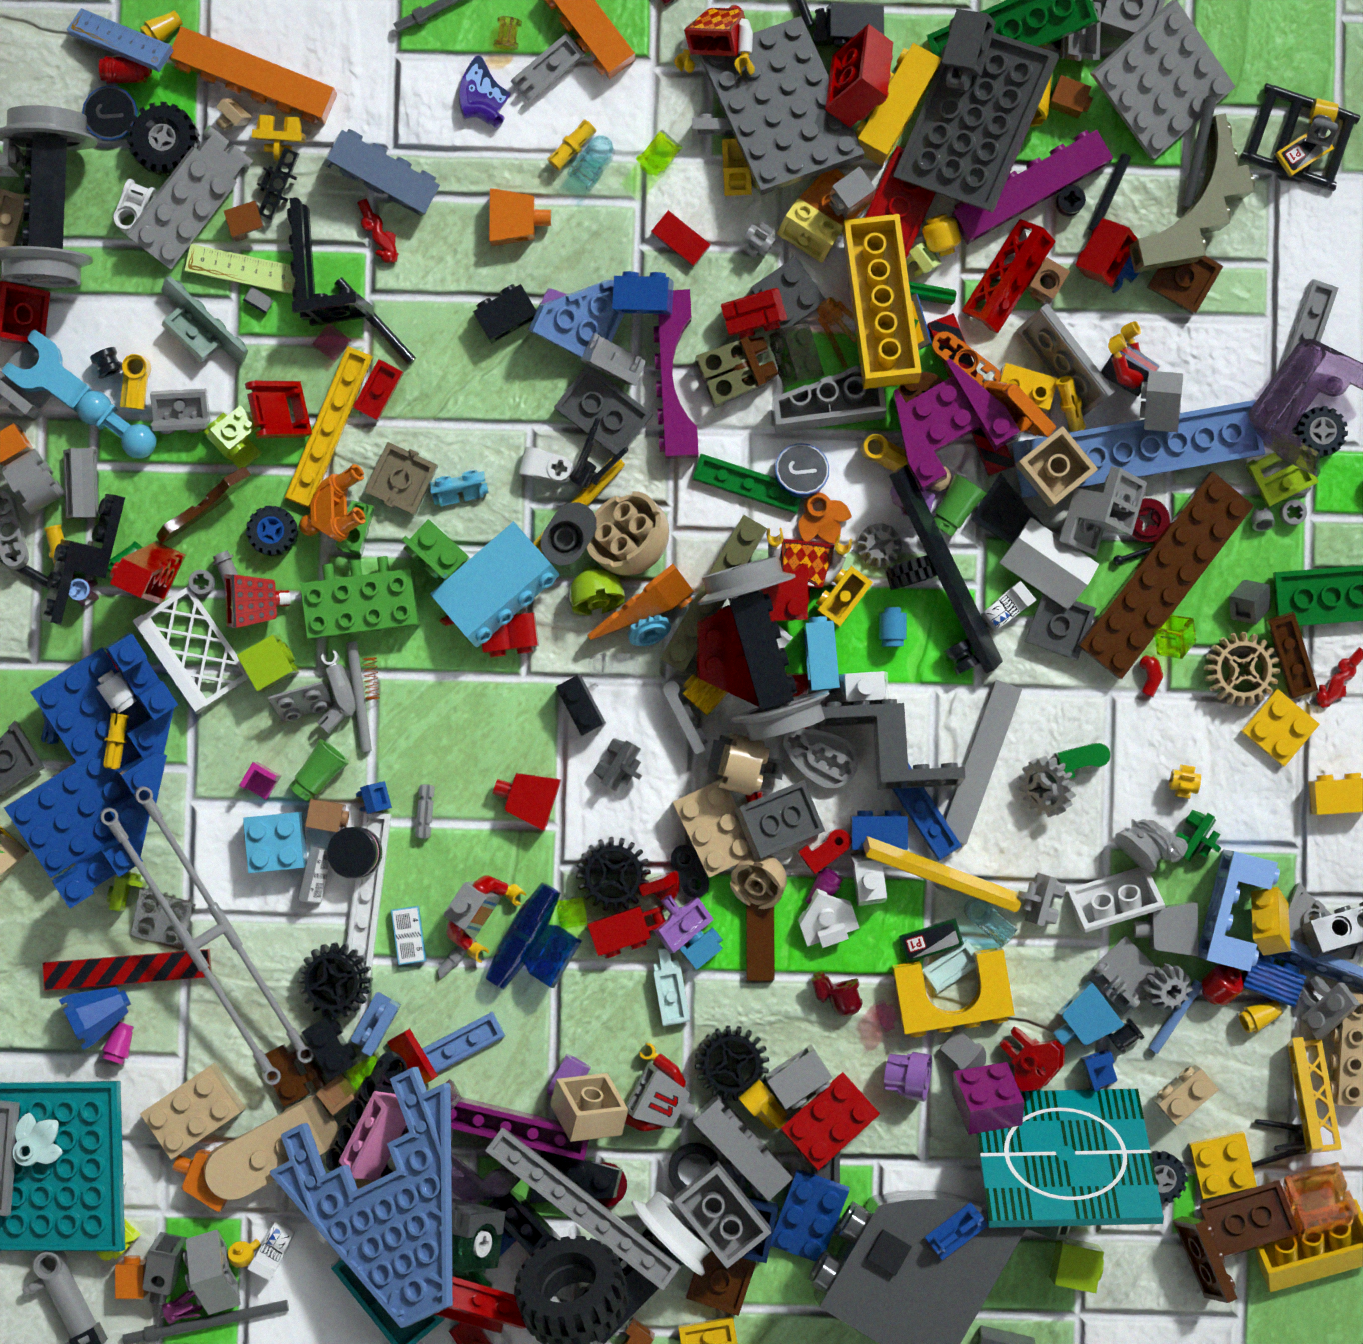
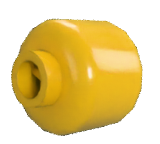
M947 213L927 219V224L922 228L928 251L932 253L938 252L940 257L954 253V247L961 243V235L956 219L948 217Z

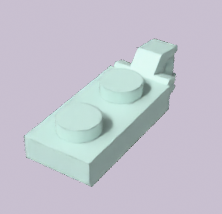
M666 947L658 948L660 963L654 964L655 970L653 972L663 1026L690 1022L679 961H671V955Z

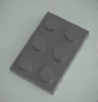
M588 364L554 406V409L587 434H589L595 418L599 417L600 422L593 439L614 455L619 453L624 447L628 448L653 416V413Z
M804 780L734 809L755 861L825 832Z

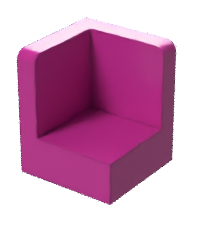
M252 762L239 786L268 800L281 775L259 762Z

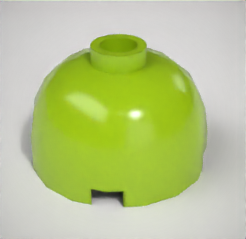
M598 566L585 568L573 580L569 589L572 611L577 615L591 616V610L602 608L601 614L617 609L625 602V594L620 579L616 574L606 569H601Z

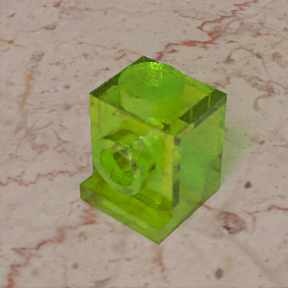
M584 896L556 900L558 920L561 928L565 927L566 929L588 924Z

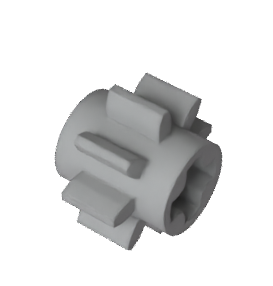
M763 222L759 228L752 224L742 239V242L746 244L744 251L754 258L758 253L765 256L776 240L770 236L773 229Z

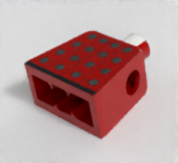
M224 574L227 627L238 628L273 620L277 617L276 607L290 606L291 596L289 590H276L275 580Z

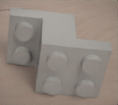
M1111 466L1109 475L1105 479L1103 493L1075 488L1073 496L1069 501V510L1065 523L1061 528L1060 542L1076 548L1087 555L1096 556L1104 530L1132 536L1147 482L1122 468Z

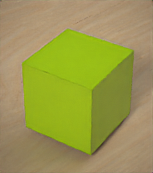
M274 634L237 654L239 661L258 692H265L299 672L294 663L295 658L285 642H282L279 636Z
M1069 1238L1066 1240H1056L1049 1278L1057 1286L1096 1293L1098 1282L1103 1274L1104 1251L1098 1244Z

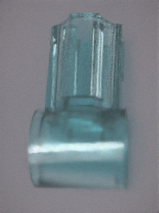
M973 897L964 905L966 917L1001 947L1007 944L1018 930L986 901ZM983 904L985 908L984 914L981 917L974 918L971 913L973 906Z

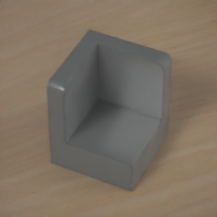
M1243 580L1229 596L1231 619L1256 625L1271 607L1269 584Z

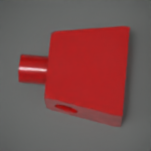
M516 773L513 783L497 779L492 794L507 799L504 809L506 812L541 830H546L561 779Z

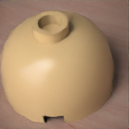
M751 855L737 864L731 873L732 881L730 886L735 896L746 905L750 906L751 903L760 905L758 909L774 907L782 898L787 885L786 872L783 865L771 855L756 861L754 856Z

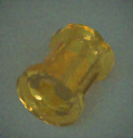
M509 16L498 17L499 31L498 38L494 40V46L504 50H517L519 46L516 43L518 27H521L522 21Z

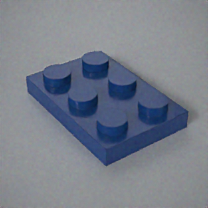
M796 1169L776 1221L770 1246L816 1262L822 1251L827 1250L848 1196L849 1187Z

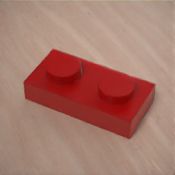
M378 359L353 408L379 421L404 372Z

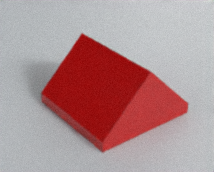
M0 281V341L32 345L27 339L32 330H36L45 336L50 292Z

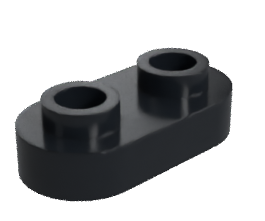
M677 846L671 854V863L674 870L678 872L681 887L689 897H702L709 889V879L700 858L692 846ZM683 853L688 854L690 857V861L687 864H682L679 861V857ZM693 879H698L701 882L699 889L691 888L690 882Z

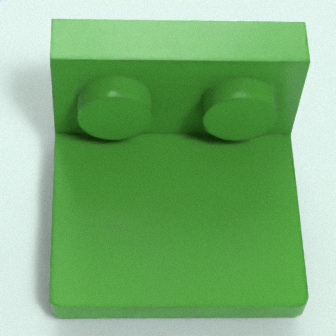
M429 519L410 539L407 536L402 538L406 543L403 549L417 561L422 558L427 563L424 568L437 580L441 577L445 580L449 578L469 558L462 549Z

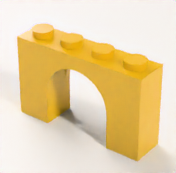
M996 947L974 952L978 977L976 995L967 1006L954 1011L940 1009L929 1001L922 965L919 961L892 965L904 1034H910V1037H920L927 1035L926 1031L937 1029L938 1033L953 1031V1026L964 1024L965 1028L981 1026V1021L992 1020V1023H1003L1009 1021L1008 1017L1015 1016L1004 949Z

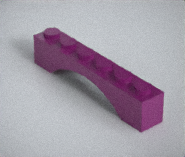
M690 289L673 290L672 315L653 314L658 315L659 326H653L654 343H660V353L655 354V369L661 370L662 381H656L657 398L662 397L663 408H657L658 425H664V436H659L660 452H665L666 459L696 458L699 456L697 426L687 416L679 402L672 374L676 347L692 319Z

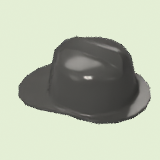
M573 502L561 506L554 514L541 537V550L551 563L569 565L576 562L583 554L597 529V519L594 512L587 505Z

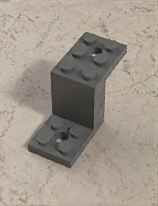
M884 699L880 701L881 704L872 705L867 700L854 701L852 706H842L841 702L825 703V707H822L825 719L818 723V727L873 724L877 790L960 786L966 778L965 767H958V763H943L940 768H930L929 764L913 765V769H908L904 703H897V699Z

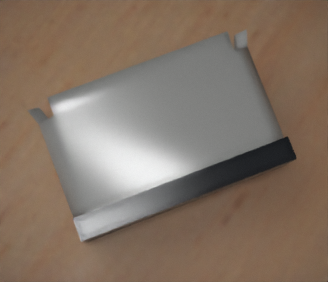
M252 286L243 299L244 302L266 315L270 306L275 301H271L270 297Z

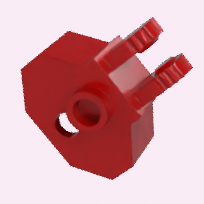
M1014 1026L1011 1029V1034L1024 1048L1019 1051L1011 1042L1004 1039L999 1043L1000 1047L1013 1059L1011 1063L1015 1065V1081L1017 1086L1022 1091L1041 1089L1065 1065V1047L1058 1040L1039 1042L1036 1038L1032 1040L1021 1029Z

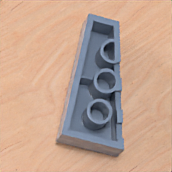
M348 129L347 132L341 130L322 165L331 169L332 165L339 167V171L343 176L356 181L362 179L364 180L363 184L368 189L381 195L385 192L389 194V200L423 216L440 184L435 182L436 177L423 170L421 173L411 168L412 164L397 156L394 159L386 154L387 150L376 143H372V145L362 141L363 136L354 130Z

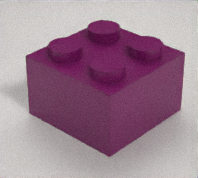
M1007 1062L953 1072L952 1096L968 1135L1022 1125L1024 1100Z

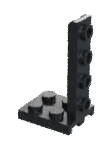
M289 198L290 208L287 209V217L292 229V234L289 235V245L293 251L294 261H291V272L293 277H295V287L292 290L294 300L292 301V312H300V318L309 320L311 326L374 317L373 306L354 290L344 289L338 291V294L329 296L325 293L315 294L310 209L307 205L302 204L299 198Z

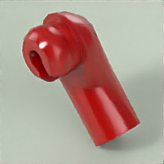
M1145 655L1141 658L1139 665L1143 670H1146L1148 678L1141 692L1153 698L1163 679V672L1160 662L1156 657Z

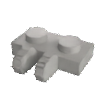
M1315 976L1311 980V984L1317 993L1323 997L1319 1000L1309 988L1304 986L1300 996L1312 1008L1301 1018L1316 1039H1323L1360 1006V1003L1345 983H1338L1330 989L1321 977Z

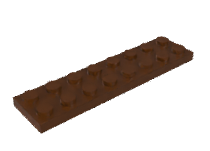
M1213 471L1209 472L1077 646L1116 678L1123 679L1254 505Z

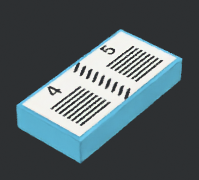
M419 906L392 909L391 915L398 965L427 961Z

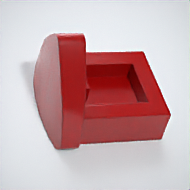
M672 871L651 878L647 883L641 884L639 889L642 897L653 893L660 900H663L668 895H671L675 901L679 891L678 872Z

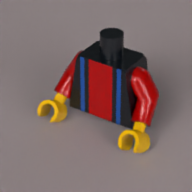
M1133 321L1121 328V334L1119 333L1109 339L1108 348L1112 355L1101 373L1109 381L1135 396H1140L1142 382H1148L1149 371H1157L1160 366L1140 352L1139 342H1135L1134 337L1141 334V329L1137 321Z

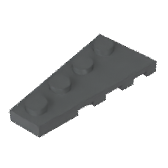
M15 720L0 738V796L45 768L19 722Z

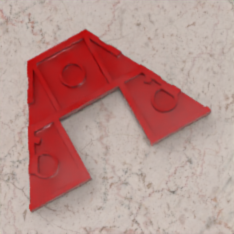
M802 563L799 567L788 572L795 574V578L761 589L763 594H769L774 611L769 612L771 621L808 620V564ZM727 605L712 616H707L697 622V677L760 707L730 605ZM786 673L787 675L791 674L794 678L797 693H793V697L808 694V674Z

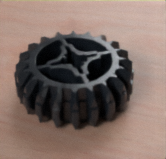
M609 837V846H605L604 841L599 839L600 849L596 850L592 844L588 847L593 853L591 857L586 853H582L581 857L588 862L587 864H577V868L584 869L585 874H577L576 879H585L586 883L579 885L578 888L583 890L588 887L589 892L584 895V898L587 900L594 895L596 897L592 903L594 907L601 900L604 902L603 911H607L609 903H613L614 912H618V903L622 902L623 907L627 910L629 909L628 899H631L635 904L639 902L634 894L638 892L642 895L639 886L649 881L642 879V876L651 874V870H642V865H646L649 860L645 858L639 861L637 857L643 853V850L639 849L634 854L631 851L635 846L634 842H631L628 848L623 847L625 838L621 837L619 845H614V837ZM617 851L624 853L628 857L619 864H613L604 857L603 853ZM596 859L602 867L604 874L602 879L593 885L591 867ZM604 863L613 870L625 865L620 870L621 874H619L623 885L614 878L604 884L602 883L607 878L606 875L609 874L606 872L608 868ZM634 863L637 870V879L631 889L625 881L623 874ZM613 884L622 890L624 895L609 897L599 891Z
M334 942L331 943L330 948L327 944H323L320 946V951L318 949L311 951L312 957L304 958L303 961L307 966L300 967L299 972L304 974L305 977L298 978L297 982L305 984V988L300 989L299 993L308 994L309 997L304 1000V1003L314 1002L312 1011L316 1012L322 1008L321 1014L324 1017L328 1016L330 1012L333 1018H338L340 1013L346 1017L350 1015V1010L355 1012L360 1009L358 1003H366L367 999L363 994L371 993V988L365 984L372 982L373 978L365 977V973L369 972L371 967L366 966L363 968L362 963L365 962L366 957L363 956L357 959L358 950L356 948L349 952L348 944H343L339 947L338 943ZM334 958L343 961L351 970L344 971L341 969ZM323 962L324 967L322 969L324 975L323 978L317 982V971L319 966ZM337 976L338 978L345 976V978L339 980L338 983H325L331 980V978ZM354 978V988L347 999V983ZM320 990L330 992L332 998L336 999V1002L326 998Z
M726 1025V1034L722 1035L721 1030L716 1028L717 1038L714 1039L710 1034H707L706 1039L710 1044L699 1043V1047L705 1053H695V1058L703 1060V1063H697L694 1066L696 1070L704 1069V1072L697 1075L698 1080L708 1079L703 1085L705 1090L709 1089L712 1085L714 1086L712 1096H717L719 1090L723 1091L722 1100L726 1101L728 1092L733 1093V1100L738 1101L737 1092L742 1091L744 1093L748 1087L754 1084L755 1080L758 1081L760 1079L764 1084L765 1079L759 1073L769 1072L767 1067L761 1066V1063L769 1062V1057L760 1056L767 1049L765 1045L756 1047L761 1041L759 1036L755 1037L752 1041L749 1040L752 1035L750 1029L742 1036L741 1026L736 1027V1034L731 1033L730 1025ZM727 1041L741 1042L751 1050L736 1053L731 1050ZM719 1045L723 1058L715 1066L709 1068L710 1055ZM726 1050L734 1059L738 1058L740 1060L736 1063L738 1075L735 1074L734 1069H730V1066L729 1068L724 1066L727 1064L728 1058ZM755 1058L754 1070L750 1077L744 1081L741 1067L749 1062L748 1060ZM728 1073L732 1075L736 1085L721 1083L715 1079L714 1075Z

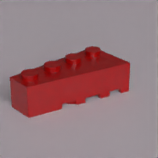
M155 541L123 557L120 563L116 562L110 572V577L112 578L110 584L139 598L161 604L165 601L186 555Z

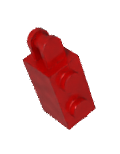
M641 905L589 922L587 925L598 956L604 955L605 959L621 954V948L631 946V949L634 950L647 945L646 940L651 938L649 931L657 929L666 921L662 911L665 909L664 905L644 912ZM652 914L655 924L647 926L645 916Z

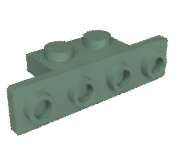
M168 275L164 279L161 291L178 308L163 320L162 326L201 363L221 347L234 361L241 365L248 353L244 342L240 338L234 337L220 319L214 318L201 301L194 299L181 282L175 281Z

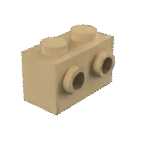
M1197 1065L1185 1068L1178 1075L1179 1078L1171 1085L1167 1084L1160 1089L1157 1097L1153 1100L1176 1126L1219 1091L1207 1074Z

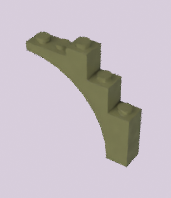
M1226 113L1215 115L1212 119L1207 140V166L1201 188L1193 204L1173 226L1157 234L1137 239L1128 246L1134 273L1195 263L1206 255V241L1201 234L1220 231L1230 224V208L1225 202L1244 199L1254 192L1255 181L1252 173H1250L1249 166H1238L1237 164L1238 153L1233 147L1231 139L1232 127L1227 122Z

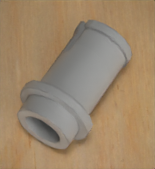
M228 550L213 556L214 562L212 563L213 566H217L224 584V574L238 575L231 559L234 556L233 554L230 555Z

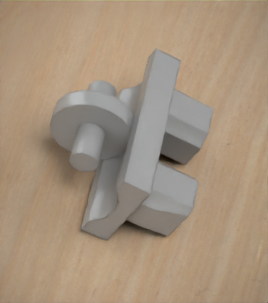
M1037 873L1035 883H1029L1027 892H1018V896L1025 898L1022 908L1027 910L1025 921L1040 926L1056 924L1059 913L1057 909L1050 908L1052 897L1062 899L1066 885L1058 882L1055 877Z

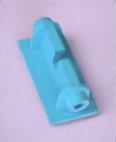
M469 470L462 473V476L459 477L442 476L435 479V482L430 483L434 504H440L442 507L459 503L458 492H463L465 501L484 497V494L489 493L487 483L481 484V482H485L484 471Z

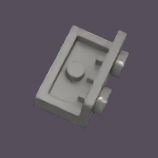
M207 388L151 391L152 431H159L161 434H171L176 432V430H187L189 433H197L207 428L210 422Z

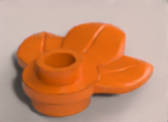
M818 492L816 495L807 497L805 500V513L799 519V532L804 541H810L818 534L826 542L835 544L836 537L841 534L840 522L849 520L852 517L851 512L842 501L830 500L827 495ZM814 502H821L823 509L818 512L815 511L812 507Z

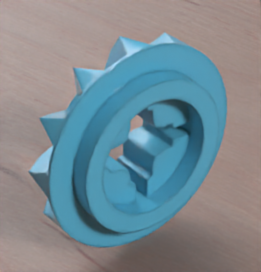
M661 615L648 616L646 619H639L638 623L632 624L627 635L630 643L633 645L650 646L664 639L670 632L671 625L667 617H661Z

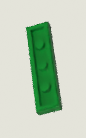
M702 453L692 478L693 481L793 514H797L802 497H794L785 491L784 488L782 489L774 477Z

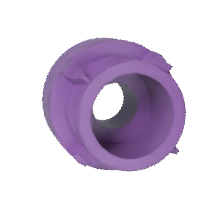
M918 1052L907 1053V1055L890 1054L885 1069L884 1089L905 1096L906 1099L925 1102L931 1079L932 1055Z

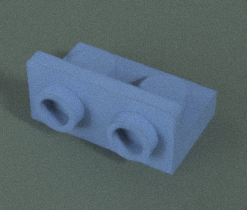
M377 992L351 1037V1041L363 1047V1053L372 1056L402 1004Z

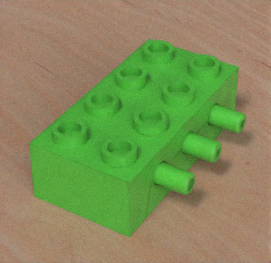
M387 556L377 557L379 573L362 575L360 560H352L349 562L350 577L335 578L333 564L329 563L322 565L324 580L300 583L308 639L314 640L421 625L414 571L411 568L390 571Z

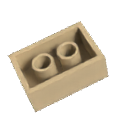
M717 781L673 801L676 811L709 878L753 855L734 809L737 808L729 790L717 787Z
M213 1063L141 1112L140 1115L172 1160L241 1113L246 1107L217 1064Z

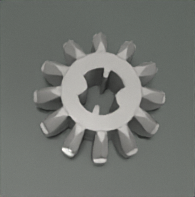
M1164 963L1162 969L1154 967L1155 973L1147 975V979L1150 981L1143 985L1144 990L1147 991L1145 994L1146 999L1158 1010L1164 1009L1171 1012L1174 1006L1181 1009V1002L1183 1000L1189 1001L1186 993L1193 990L1191 985H1189L1190 977L1179 966L1174 965L1172 967L1170 964Z

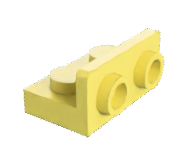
M798 198L786 214L776 234L823 263L835 241L842 233L843 226Z

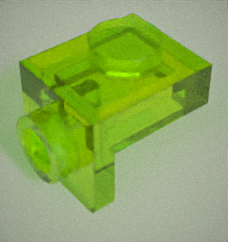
M661 130L645 151L636 157V160L640 163V168L645 173L651 176H659L667 170L683 147L664 130Z

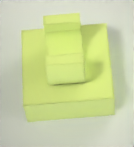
M926 242L918 244L910 250L909 253L912 256L906 259V265L911 264L913 261L918 263L919 269L913 274L915 277L935 270L942 264L935 253L928 251Z

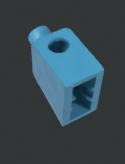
M1088 980L1059 1010L1058 1014L1065 1024L1055 1030L1053 1034L1063 1046L1074 1037L1086 1046L1123 1027L1124 1023L1093 982Z

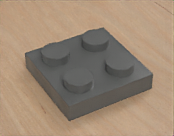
M796 256L750 288L753 294L773 288L780 290L782 304L787 315V320L779 322L781 327L778 330L781 334L827 303V300Z
M1042 593L1025 642L1078 660L1082 649L1077 644L1089 630L1097 608L1075 601L1067 610Z

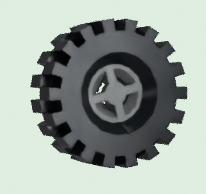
M154 102L149 104L150 108L147 110L144 107L139 109L141 114L138 117L134 115L131 118L133 125H128L127 131L130 137H127V143L130 145L129 150L131 154L149 172L153 171L156 175L161 176V173H165L166 176H170L191 147L197 149L200 146V140L198 139L200 134L195 126L196 124L183 109L181 110L175 104L170 106L167 102H160V105L157 106Z

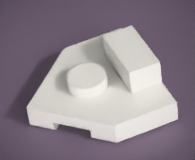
M816 889L811 897V903L798 919L807 947L821 942L823 948L849 939L847 932L859 929L851 902L843 898L838 899L830 896L827 892Z

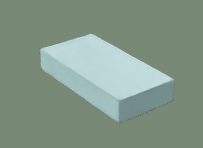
M967 939L963 941L964 945L951 949L922 969L924 976L936 993H939L976 968L975 951Z

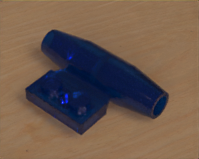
M541 882L520 907L497 946L485 977L489 982L505 989L525 965L530 975L550 988H555L582 942L580 938L563 927L549 925L561 894L558 890Z

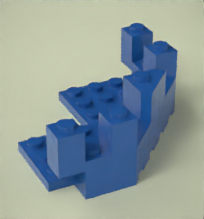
M127 633L108 646L99 648L30 691L76 762L8 804L4 809L50 878L73 863L76 864L52 880L70 909L94 894L92 889L115 874L120 877L136 867L122 843L117 841L108 825L101 821L100 813L103 809L112 808L118 813V821L127 833L128 841L143 862L141 853L150 815L143 804L135 799V791L141 786L148 787L153 793L154 802L157 803L167 758V755L164 754L174 707L178 706V703L165 683L158 678L146 659L145 652L132 633ZM110 670L114 674L120 671L137 700L120 713H117L115 708H110L96 688L100 684L98 679ZM111 713L129 715L125 734L127 744L124 743L119 769H108L103 765L107 741L104 739L105 737L108 738ZM142 790L139 793L140 800H146L149 796L147 790ZM111 811L106 812L104 815L105 821H112L114 813Z

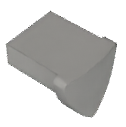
M959 1028L940 1048L958 1065V1070L985 1066L986 1051L984 1046L973 1042Z

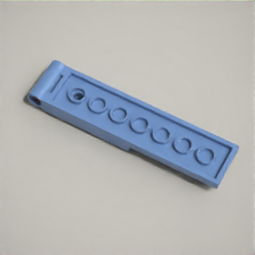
M1256 400L1180 413L1178 432L1144 430L1145 419L1069 433L1098 468L1095 473L1076 487L1079 489L1105 484V479L1109 475L1111 466L1122 468L1134 476L1142 478L1153 476L1154 474L1265 455ZM1048 437L1012 443L1015 463L1019 462ZM1016 467L1022 498L1038 496L1037 491Z

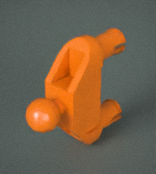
M353 464L342 473L331 474L320 483L310 502L311 514L303 516L299 522L300 531L304 535L313 536L322 531L341 543L347 539L351 530L366 522L365 514L360 508L355 507L347 513V491L349 487L364 479V472L361 467Z

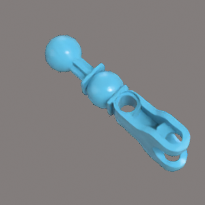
M32 330L27 338L38 350L39 359L37 364L31 369H21L12 363H7L2 368V373L26 392L47 391L77 412L79 418L84 423L96 425L101 431L104 427H107L121 438L122 448L127 455L142 459L148 457L154 451L157 439L151 428L144 424L130 425L115 414L118 409L115 405L111 404L106 394L100 391H93L91 387L65 369L62 364L63 357L60 349L54 342L38 331Z

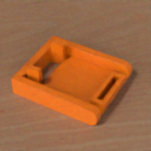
M991 380L983 383L982 387L1008 409L1020 433L1049 437L1057 426L1018 385Z

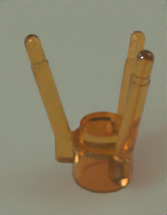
M829 297L816 308L815 311L820 316L817 321L823 327L842 367L846 368L847 362L828 323L831 326L838 324L850 340L856 342L857 338L842 321L843 313L853 321L854 316L853 312L846 308L841 301L836 302L833 297Z

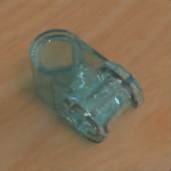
M603 135L594 137L582 154L573 162L567 174L570 177L574 175L586 184V189L591 190L615 156L612 141ZM598 145H607L609 152L605 156L596 155L594 152Z

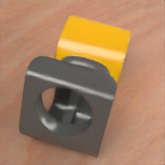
M1315 98L1309 114L1308 124L1312 125L1306 136V142L1328 148L1331 146L1338 130V125L1334 123L1339 107L1337 103ZM1329 129L1331 133L1329 136L1326 137V133Z

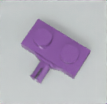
M668 895L661 903H663L670 915L654 932L668 952L675 953L714 919L699 897L693 898L685 906L679 908L671 895Z

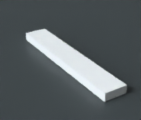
M366 811L363 812L361 827L371 830L379 838L382 845V859L378 868L372 874L362 878H355L346 944L349 945V952L355 948L358 950L357 959L363 956L366 957L362 966L363 968L366 966L371 967V970L365 973V977H371L392 814L378 812L367 814ZM344 963L343 970H344V971H349V970H351V969L347 966V964Z

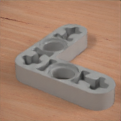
M0 491V500L4 499L8 502V504L4 505V510H0V556L3 563L11 569H21L28 563L29 553L17 504L14 498L7 492ZM6 524H14L15 533L10 537H4L2 535V528ZM8 544H13L14 549L21 553V555L17 556L16 562L9 558L13 556L12 547Z

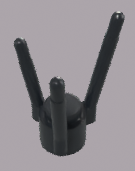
M599 417L595 418L580 457L569 476L572 482L583 488H588L591 483L597 485L601 477L628 452V448L624 447L598 473L595 472L597 467L588 461V458L594 446L593 438L600 422Z
M1255 1119L1254 1122L1257 1125L1294 1130L1295 1133L1290 1134V1143L1274 1146L1275 1151L1293 1150L1252 1162V1167L1266 1165L1295 1155L1307 1154L1302 1124Z

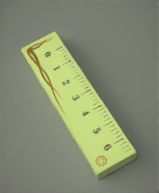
M190 244L185 266L186 272L292 295V290L295 287V277L292 275L291 265Z

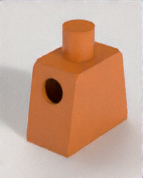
M490 188L489 241L491 246L534 240L535 226H551V210L535 209L534 196Z
M199 1149L193 1160L178 1155L172 1170L186 1176L181 1189L215 1211L220 1212L225 1207L227 1199L215 1195L208 1187L204 1178L205 1161L212 1151Z

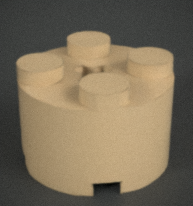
M730 733L728 738L733 739L731 745L725 744L718 770V775L723 776L722 782L717 781V787L746 795H751L753 791L759 792L763 781V775H759L761 765L766 764L768 761L770 748L765 747V743L762 740L749 741V738L746 736Z

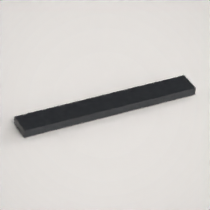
M908 464L901 466L891 473L889 478L984 672L994 671L1003 660Z

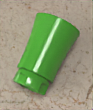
M955 473L944 498L934 512L936 514L933 518L938 528L952 537L957 528H961L967 517L987 493Z
M319 739L312 753L289 786L295 794L310 802V799H314L316 795H319L325 786L350 762L331 744Z

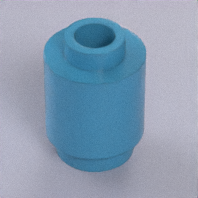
M900 607L884 608V613H879V640H882V647H903L904 640L907 639V613H901Z

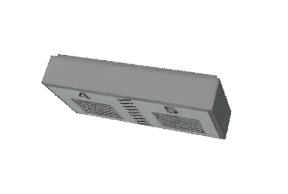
M310 847L298 896L299 901L321 904L330 868L327 848Z

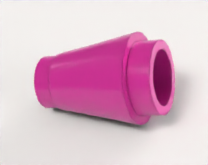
M118 1022L102 1049L104 1051L102 1058L123 1065L125 1058L128 1059L134 1027Z

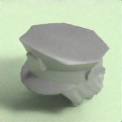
M1132 819L1131 828L1128 831L1123 830L1116 833L1113 839L1122 852L1128 855L1138 866L1151 873L1156 869L1157 862L1160 859L1178 862L1183 858L1188 849L1186 840L1176 837L1154 820L1141 819L1135 821Z

